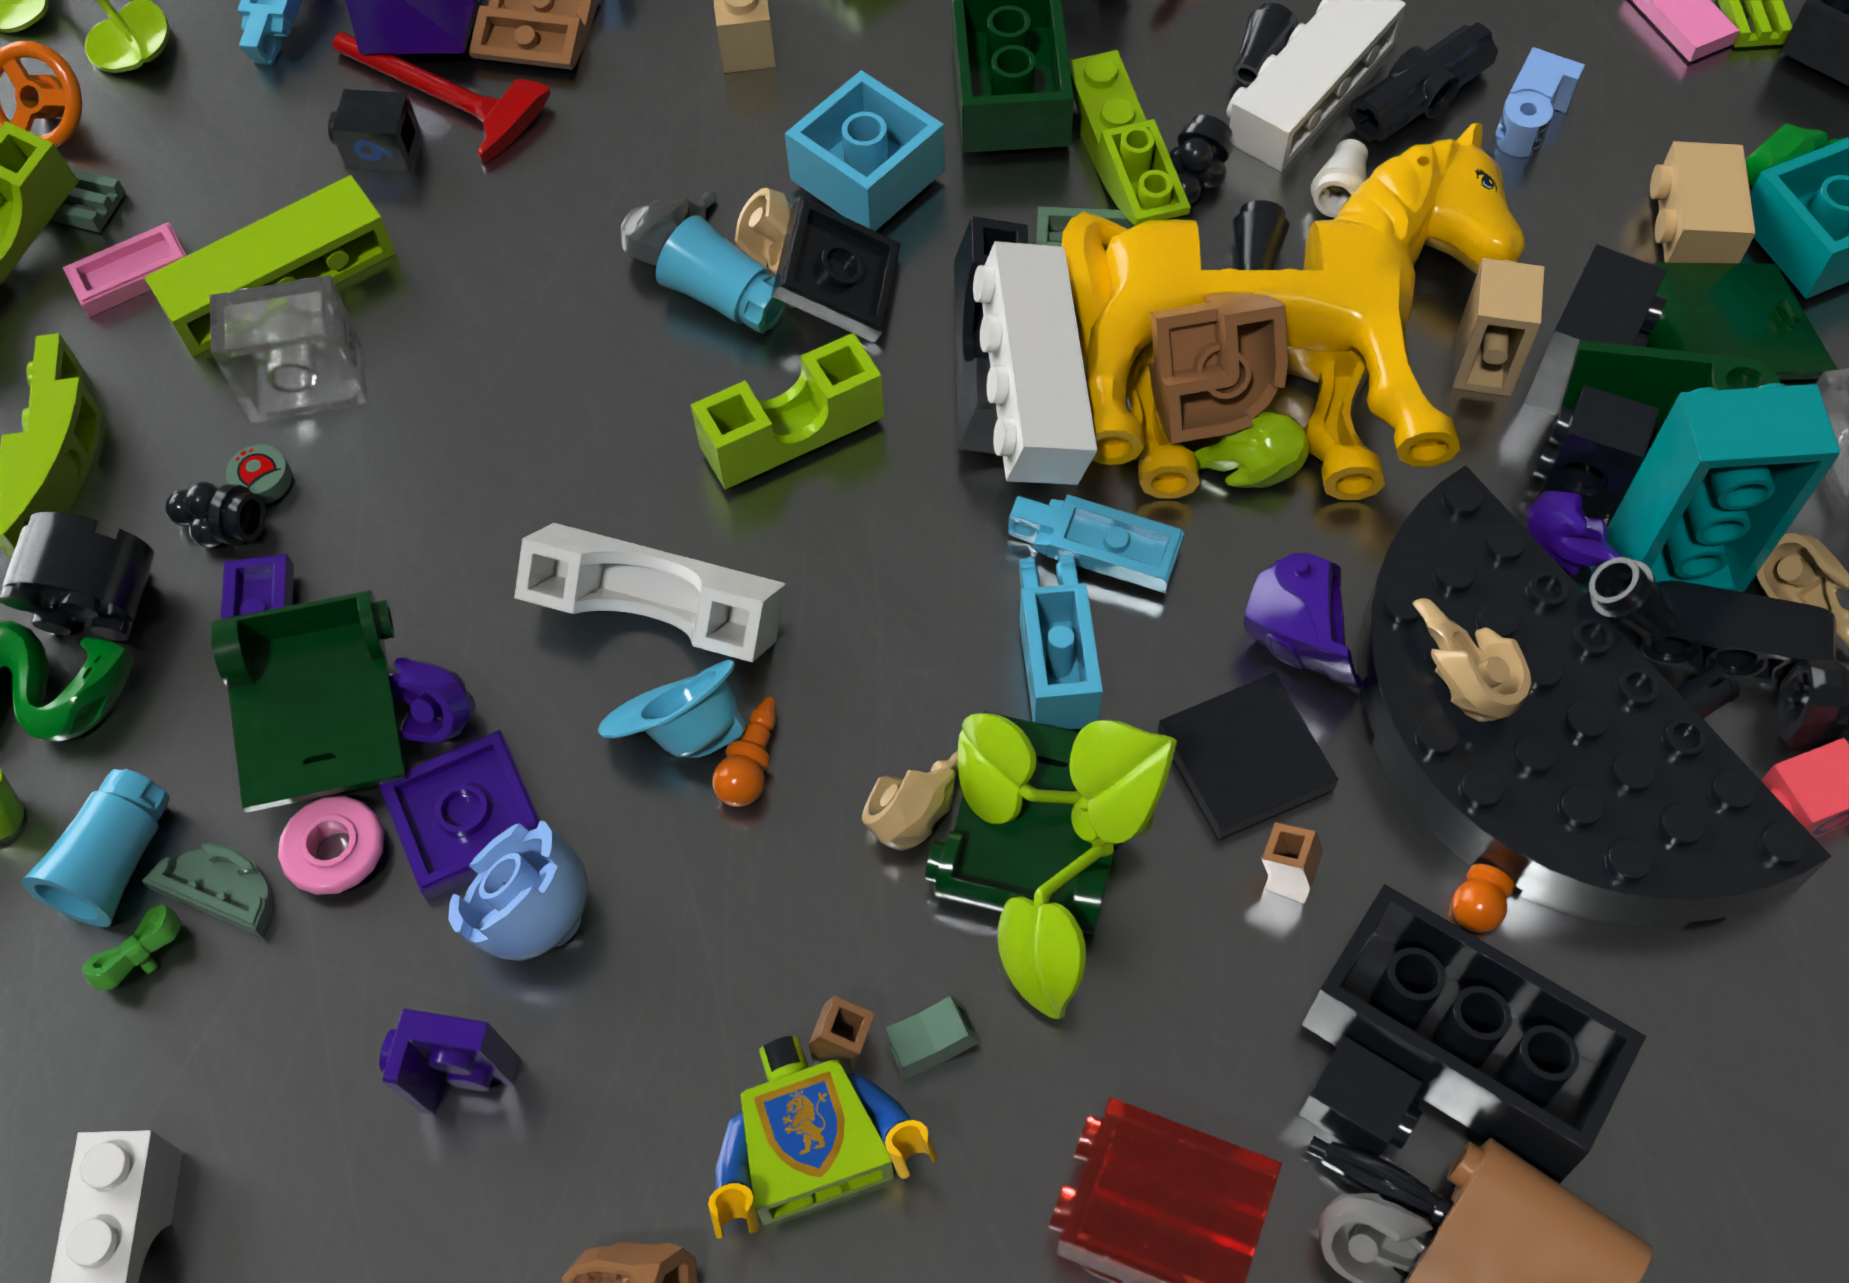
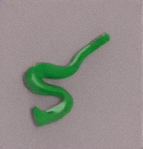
M0 621V672L6 667L10 669L13 681V710L16 720L25 732L35 739L46 741L67 740L80 736L97 726L111 711L129 676L134 657L116 643L97 638H83L80 644L88 654L85 664L66 689L55 700L44 706L49 664L43 643L31 629L14 621Z

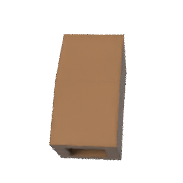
M1275 822L1262 857L1268 874L1264 887L1265 890L1303 904L1305 903L1323 854L1316 831Z
M834 995L823 1005L810 1039L809 1049L812 1058L824 1062L838 1060L842 1068L853 1071L875 1013ZM832 1028L851 1034L849 1040L832 1033Z

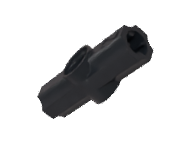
M1477 22L1472 26L1463 25L1426 51L1420 46L1408 49L1395 62L1387 78L1351 101L1348 116L1353 121L1356 134L1368 143L1373 140L1383 141L1420 114L1427 118L1438 116L1453 101L1462 85L1494 64L1499 49L1494 44L1492 32L1483 24Z

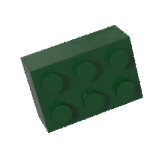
M951 0L952 43L962 153L1071 146L1074 96L1061 0Z

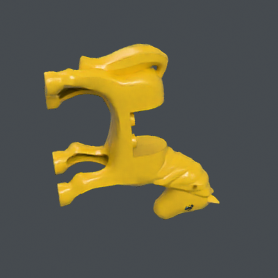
M1472 123L1456 141L1454 139L1437 140L1431 144H1415L1401 155L1392 157L1378 166L1370 178L1362 182L1343 204L1336 218L1333 220L1314 221L1311 224L1307 236L1303 270H1237L1232 268L1201 270L1200 240L1196 220L1144 221L1127 229L1108 219L1084 211L1071 218L1063 231L1060 246L1065 248L1097 444V452L1092 461L1105 465H1118L1131 460H1137L1139 483L1143 492L1160 499H1177L1193 493L1199 486L1200 475L1196 455L1180 443L1171 444L1156 411L1149 371V363H1154L1150 312L1204 303V295L1220 293L1266 295L1281 301L1285 305L1288 355L1287 374L1318 384V397L1315 409L1304 431L1309 441L1308 453L1323 462L1322 481L1327 495L1338 500H1361L1376 495L1386 484L1379 456L1361 442L1355 432L1351 419L1355 400L1368 377L1369 391L1366 398L1368 407L1377 418L1395 431L1394 442L1399 461L1412 467H1433L1451 461L1461 450L1452 418L1436 409L1422 393L1413 375L1407 347L1406 325L1411 317L1415 290L1414 264L1424 244L1452 256L1475 274L1478 273L1483 258L1518 262L1524 253L1525 234L1507 205L1502 170L1497 162L1481 148L1482 124Z

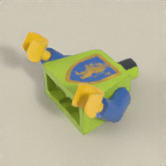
M786 1036L775 1039L759 1049V1055L768 1082L749 1088L741 1093L742 1111L734 1115L728 1121L715 1167V1191L709 1197L708 1202L714 1233L717 1239H724L723 1227L727 1222L736 1218L747 1219L749 1233H756L760 1227L757 1212L763 1225H767L894 1179L892 1162L898 1176L901 1179H906L910 1177V1173L905 1162L910 1156L917 1153H925L930 1156L932 1163L939 1159L928 1129L922 1122L912 1120L897 1100L865 1075L857 1073L846 1075L838 1060H829L808 1067L799 1037Z

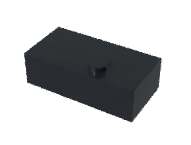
M1386 884L1381 888L1326 978L1302 1023V1026L1338 1047L1343 1036H1346L1421 1081L1422 1085L1416 1096L1486 1139L1493 1138L1558 1183H1561L1590 1152L1646 1038L1644 1034Z

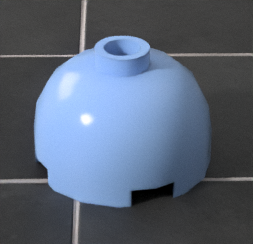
M539 821L536 829L528 831L523 825L518 823L495 837L473 859L469 867L478 875L469 886L464 899L453 893L450 900L448 920L454 932L472 946L490 956L506 960L523 961L547 953L554 947L565 944L574 936L580 926L581 915L586 904L588 877L584 864L565 838L545 821Z

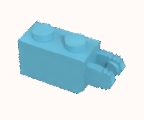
M1073 554L1059 555L1056 577L1057 583L1060 586L1038 587L1039 571L1038 566L1035 565L1034 558L1020 559L1019 622L1032 721L1066 730L1082 729L1091 722L1099 721L1103 694L1087 587L1085 583L1078 584Z

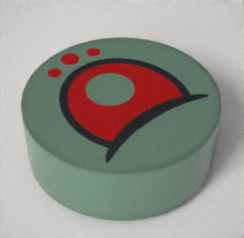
M256 444L243 448L230 459L226 467V480L228 484L242 485L249 488L252 493L262 498L264 504H269L282 497L289 489L292 481V471L283 454L277 448L266 444Z

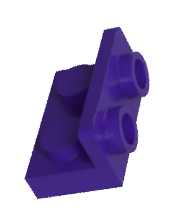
M402 1008L397 1029H391L383 1041L379 1066L380 1071L384 1073L383 1083L419 1112L434 1114L446 1074H448L446 1081L449 1084L469 1090L488 1091L491 1081L514 1085L520 1057L488 1022Z

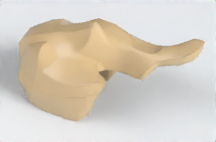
M761 188L752 195L740 212L736 226L735 243L740 250L766 267L768 264L772 275L776 277L793 204L785 193L770 188ZM787 304L788 308H794V306Z
M1807 533L1784 534L1756 574L1766 597L1814 605L1829 610L1835 615L1837 620L1836 634L1849 649V611L1841 606L1838 599L1841 595L1840 589L1849 591V573L1823 543L1814 536Z
M1420 598L1413 602L1414 607L1425 620L1430 635L1440 649H1432L1431 655L1437 665L1435 672L1445 681L1450 689L1451 702L1460 708L1465 715L1479 722L1506 718L1517 711L1527 697L1532 684L1530 670L1517 641L1511 638H1503L1493 630L1485 627L1475 632L1479 646L1477 647L1468 632L1450 620L1430 599Z
M958 750L948 760L936 761L932 765L930 772L908 770L904 779L888 775L877 779L862 812V821L881 843L895 850H909L922 843L931 835L933 825L949 812L953 802L954 783L958 772Z

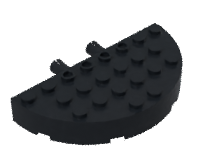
M1466 465L1441 481L1418 503L1402 523L1391 542L1364 613L1358 645L1357 672L1362 681L1361 690L1359 689L1362 708L1366 707L1369 723L1375 735L1373 744L1395 788L1414 814L1444 845L1468 865L1486 864L1506 873L1513 880L1515 886L1523 890L1520 896L1561 913L1599 923L1634 928L1685 927L1689 922L1713 920L1721 917L1724 920H1728L1773 904L1800 888L1832 856L1704 720L1705 717L1725 704L1739 698L1740 688L1736 678L1732 675L1716 685L1715 680L1724 675L1728 669L1720 664L1712 663L1703 669V672L1675 689L1613 623V620L1599 614L1593 608L1590 592L1585 593ZM1420 598L1430 599L1450 620L1468 632L1477 647L1479 646L1475 632L1485 627L1493 630L1503 638H1511L1517 641L1530 670L1532 683L1527 697L1517 711L1506 718L1479 722L1465 715L1460 708L1451 702L1450 689L1445 681L1435 672L1437 665L1431 655L1432 649H1440L1430 635L1425 620L1414 607L1413 602Z

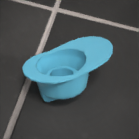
M731 660L719 662L695 676L660 686L625 702L600 723L598 728L599 734L603 738H618L645 731L665 751L678 758H698L715 752L741 737L745 730V721L739 711L738 702L726 679L733 671L735 663Z

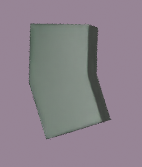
M952 996L941 1000L916 1015L885 1028L887 1043L904 1080L942 1064L982 1042L964 1003Z

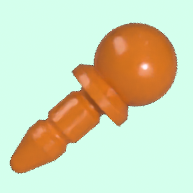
M771 696L764 698L754 709L749 718L750 724L746 726L741 740L728 744L725 752L727 758L723 759L713 772V790L719 800L726 805L732 807L748 806L755 802L763 791L765 783L763 771L768 769L771 758L765 751L771 735L770 731L773 730L776 723V701Z
M1474 864L1470 866L1466 874L1468 880L1460 884L1453 893L1451 909L1454 918L1463 928L1476 933H1485L1496 929L1505 919L1508 907L1506 898L1512 895L1515 884L1506 873L1498 868L1486 864Z

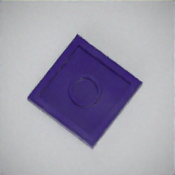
M501 729L405 770L406 779L379 785L420 892L426 901L474 880L478 873L471 869L469 865L495 837L518 823L523 825L528 831L536 829L540 821Z

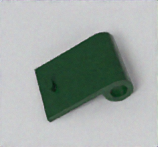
M1669 262L1652 264L1667 270L1656 294L1668 299L1652 333L1641 328L1639 332L1649 335L1646 347L1751 358L1771 367L1780 380L1832 379L1839 372L1776 264Z
M1579 340L1561 406L1574 408L1583 386L1587 385L1660 408L1647 448V455L1681 392H1691L1705 387H1712L1718 390L1758 388L1766 384L1780 383V379L1771 367L1751 358Z
M367 590L211 621L210 638L213 655L219 675L228 689L241 802L245 813L406 779L384 642L385 639L395 638L392 615L387 600L376 602L373 592Z
M1000 715L1020 727L1029 738L1035 750L1036 768L1028 784L1037 789L1077 791L1071 780L1069 765L1074 740L1079 732ZM963 795L954 831L948 833L945 843L934 841L926 866L925 880L935 883V897L1002 913L1006 902L1011 898L1023 896L1034 902V894L1037 888L1091 849L1092 843L1080 838L1073 828L1071 813L1074 804L1032 802L1022 798L1020 813L1013 821L1003 824H991L982 820L973 812ZM1114 852L1110 856L1101 857L1055 891L1050 898L1049 903L1061 904L1071 912L1084 933L1092 935L1096 933Z

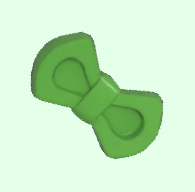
M163 904L150 908L134 934L119 946L96 953L88 959L82 968L87 983L98 991H106L119 985L134 966L139 965L147 974L154 971L158 964L150 956V953L174 940L181 928L182 922L176 912Z

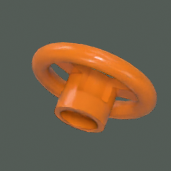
M17 41L0 48V79L5 71L16 88L15 100L18 105L10 122L0 103V128L7 121L30 132L34 119L62 117L60 123L53 131L45 135H39V137L52 142L56 148L62 146L77 130L82 115V93L73 69L59 53L37 42ZM20 58L40 60L48 65L56 75H29Z

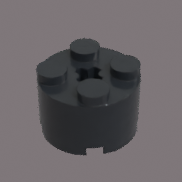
M38 512L31 515L29 522L25 520L23 528L20 530L1 588L0 602L8 607L34 614L32 625L49 633L70 635L73 625L90 627L92 633L107 639L117 641L128 640L150 573L154 551L142 539L120 528L116 539L96 533L97 520L67 513Z

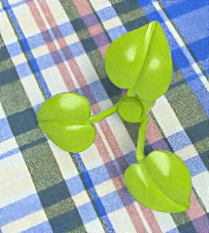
M0 0V32H18L32 26L46 14L49 5L48 0ZM96 0L109 16V19L96 24L86 37L85 53L94 66L102 71L111 73L130 71L141 67L144 62L152 61L163 51L169 39L170 27L166 15L158 5L149 0H133L117 12L108 0Z
M972 714L962 722L963 729L959 734L958 775L964 798L973 812L986 822L1003 824L1013 821L1019 815L1022 807V798L1032 802L1074 804L1071 813L1073 828L1080 838L1092 843L1091 849L1037 888L1034 894V902L1023 896L1009 899L1002 910L998 925L999 953L1006 973L1014 987L1037 1010L1050 1018L1061 1019L1065 1017L1066 1008L1082 982L1086 962V946L1083 932L1075 917L1063 905L1049 903L1050 898L1055 891L1096 860L1112 855L1114 852L1113 843L1118 844L1130 841L1135 837L1146 834L1150 830L1155 808L1161 798L1170 772L1177 740L1170 736L1141 730L1121 721L1106 719L1091 722L1078 733L1070 755V776L1077 791L1037 789L1028 784L1035 771L1037 760L1035 750L1023 730L1014 722L997 714Z

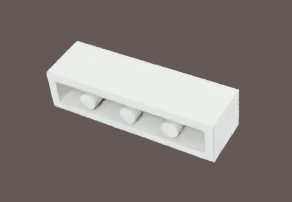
M1322 0L1314 17L1307 24L1300 23L1292 32L1287 46L1277 56L1274 54L1270 55L1260 68L1257 78L1247 88L1240 87L1231 98L1226 115L1230 118L1229 127L1233 135L1230 140L1232 146L1282 172L1396 45L1407 3L1401 0Z
M994 241L985 265H979L975 271L973 295L976 302L982 303L984 315L980 327V347L983 352H989L991 366L988 372L986 390L989 403H996L998 420L995 424L993 438L995 453L997 456H1003L1006 481L1078 485L1097 452V444L1065 248L1061 246Z

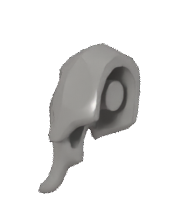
M1379 1193L1341 1194L1327 1206L1321 1214L1318 1232L1325 1260L1337 1273L1352 1283H1404L1406 1279L1396 1272L1393 1267L1410 1273L1429 1243L1420 1235L1433 1228L1424 1218L1398 1204L1383 1200Z

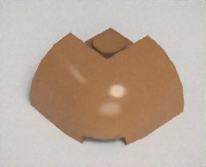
M1220 293L1204 295V303L1150 312L1154 363H1149L1151 387L1162 429L1171 444L1232 434L1254 426L1251 420L1269 406L1279 387L1285 388L1288 368L1285 305L1281 301L1270 296L1254 293Z

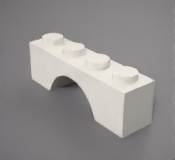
M552 523L522 538L514 598L571 614L588 611H617L655 618L685 632L691 639L693 647L754 662L776 642L787 583Z
M152 1130L78 1132L50 1283H139L141 1269L151 1243L162 1229L172 1224L183 1152Z

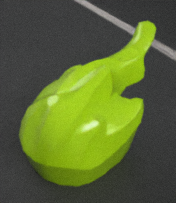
M1262 411L1251 420L1254 426L1232 434L1222 435L1223 439L1217 444L1203 447L1193 453L1198 459L1199 470L1213 469L1224 472L1238 468V470L1226 477L1225 481L1228 486L1267 488L1290 478L1303 467L1308 457L1309 441L1303 427L1291 415Z

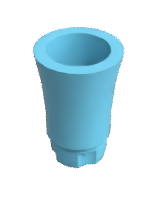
M694 215L684 220L670 235L660 253L656 266V280L658 284L711 307L737 324L745 323L756 332L764 334L767 330L773 329L786 312L787 303L771 296L775 282V276L772 275V271L724 238L700 215Z
M112 769L102 782L99 790L89 795L74 820L49 852L22 879L23 887L37 900L69 918L97 927L110 926L123 892L143 852L159 828L157 821L168 805L170 799L168 793L144 775L129 769Z

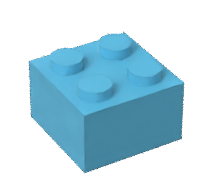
M862 70L785 132L790 180L842 216L874 231L880 228L945 171L944 124Z

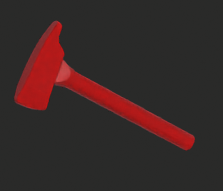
M339 32L333 39L332 46L336 52L476 116L483 123L486 131V138L477 153L479 158L485 163L503 152L521 135L543 109L551 93L546 85L531 80L516 79L501 99L481 96L392 54H360L356 38L347 33Z

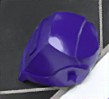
M1303 552L1291 553L1283 559L1277 560L1267 570L1259 573L1246 607L1243 622L1246 632L1258 643L1266 647L1277 659L1300 670L1305 668L1327 676L1336 683L1361 690L1362 681L1360 675L1355 673L1351 652L1345 645L1344 611L1340 590L1342 581L1341 567L1334 562Z

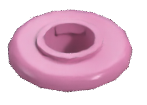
M347 796L323 797L300 809L290 818L281 834L278 858L283 873L298 889L316 895L340 893L358 885L374 870L383 852L384 830L378 815L364 802ZM340 833L349 835V843L345 851L338 857L331 860L316 859L317 849L327 837Z

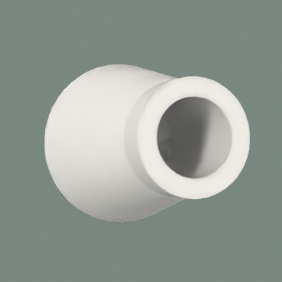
M1355 139L1341 141L1336 146L1333 155L1313 179L1311 194L1314 204L1324 215L1336 218L1343 204L1360 184L1366 180L1368 150L1362 142Z

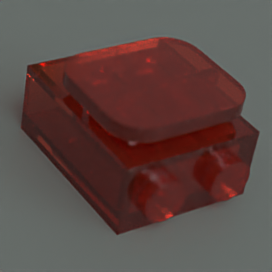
M1112 1097L1109 1098L1102 1119L1089 1114L1074 1157L1087 1162L1078 1188L1066 1184L1063 1185L1049 1224V1228L1062 1232L1059 1238L1057 1255L1079 1263L1091 1275L1110 1283H1245L1282 1162Z

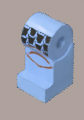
M1532 47L1505 101L1503 114L1495 132L1494 140L1496 146L1502 152L1513 157L1523 158L1536 154L1542 147L1552 119L1553 109L1566 114L1585 64Z

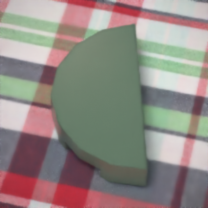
M214 843L202 844L200 846L201 849L188 851L173 860L169 857L161 860L142 880L152 891L261 938L264 937L272 916V890L262 870L253 860L234 847Z

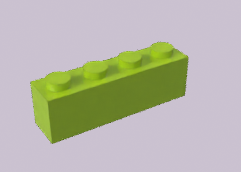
M349 175L144 278L189 353L194 357L395 255L396 252L380 214L352 175Z

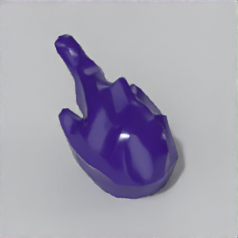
M1544 491L1525 512L1526 528L1547 553L1567 570L1572 577L1583 566L1599 567L1610 559L1624 557L1619 554L1616 548L1607 544V525L1601 519L1584 517L1585 513L1582 510L1581 495L1560 491Z
M405 657L397 658L394 666L399 673L390 674L394 700H400L409 704L411 711L404 716L399 729L401 736L413 741L441 742L459 735L468 720L475 714L476 704L473 696L466 689L465 682L458 673L433 663L415 661Z

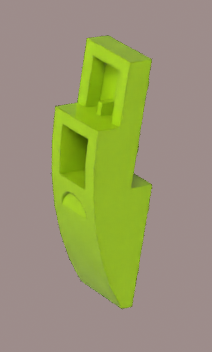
M1118 50L1069 60L1074 101L1081 117L1080 135L1100 179L1123 215L1136 226L1144 221L1165 220L1189 214L1191 206L1155 119L1146 120Z
M60 333L36 336L33 361L28 362L26 369L27 380L30 386L29 408H25L22 412L24 432L3 434L1 437L0 548L10 560L20 530L23 528L25 520L29 522L32 514L38 512L70 513L92 465L99 439L102 410L83 384V367Z

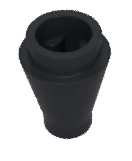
M1265 3L1249 15L1239 56L1233 67V74L1238 81L1249 86L1257 78L1265 60L1272 54L1277 56L1287 46L1292 32L1298 26L1297 18L1292 11L1277 3Z
M1266 200L1250 201L1240 208V213L1233 219L1238 270L1275 269L1290 228V224L1285 218V210L1279 204Z
M1616 557L1601 564L1593 573L1589 582V592L1591 594L1592 606L1599 614L1636 632L1643 640L1648 642H1657L1670 635L1676 625V617L1668 608L1655 577L1647 564L1626 557Z

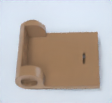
M1489 1138L1480 1148L1474 1143L1469 1142L1452 1164L1447 1174V1180L1456 1185L1451 1197L1454 1204L1404 1283H1639L1650 1263L1653 1247L1493 1138Z

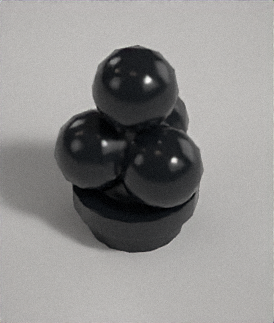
M1196 115L1189 124H1185L1177 137L1179 146L1173 148L1169 153L1190 205L1199 198L1202 187L1206 189L1216 188L1223 182L1227 171L1225 162L1232 152L1230 140L1233 135L1231 128L1222 120L1210 115Z
M209 482L194 483L188 489L173 492L165 501V512L169 520L180 526L189 525L191 538L196 544L204 548L217 547L222 543L236 546L243 544L245 541L255 540L261 534L265 525L266 508L264 501L259 495L252 493L249 488L242 485L227 484L217 488Z

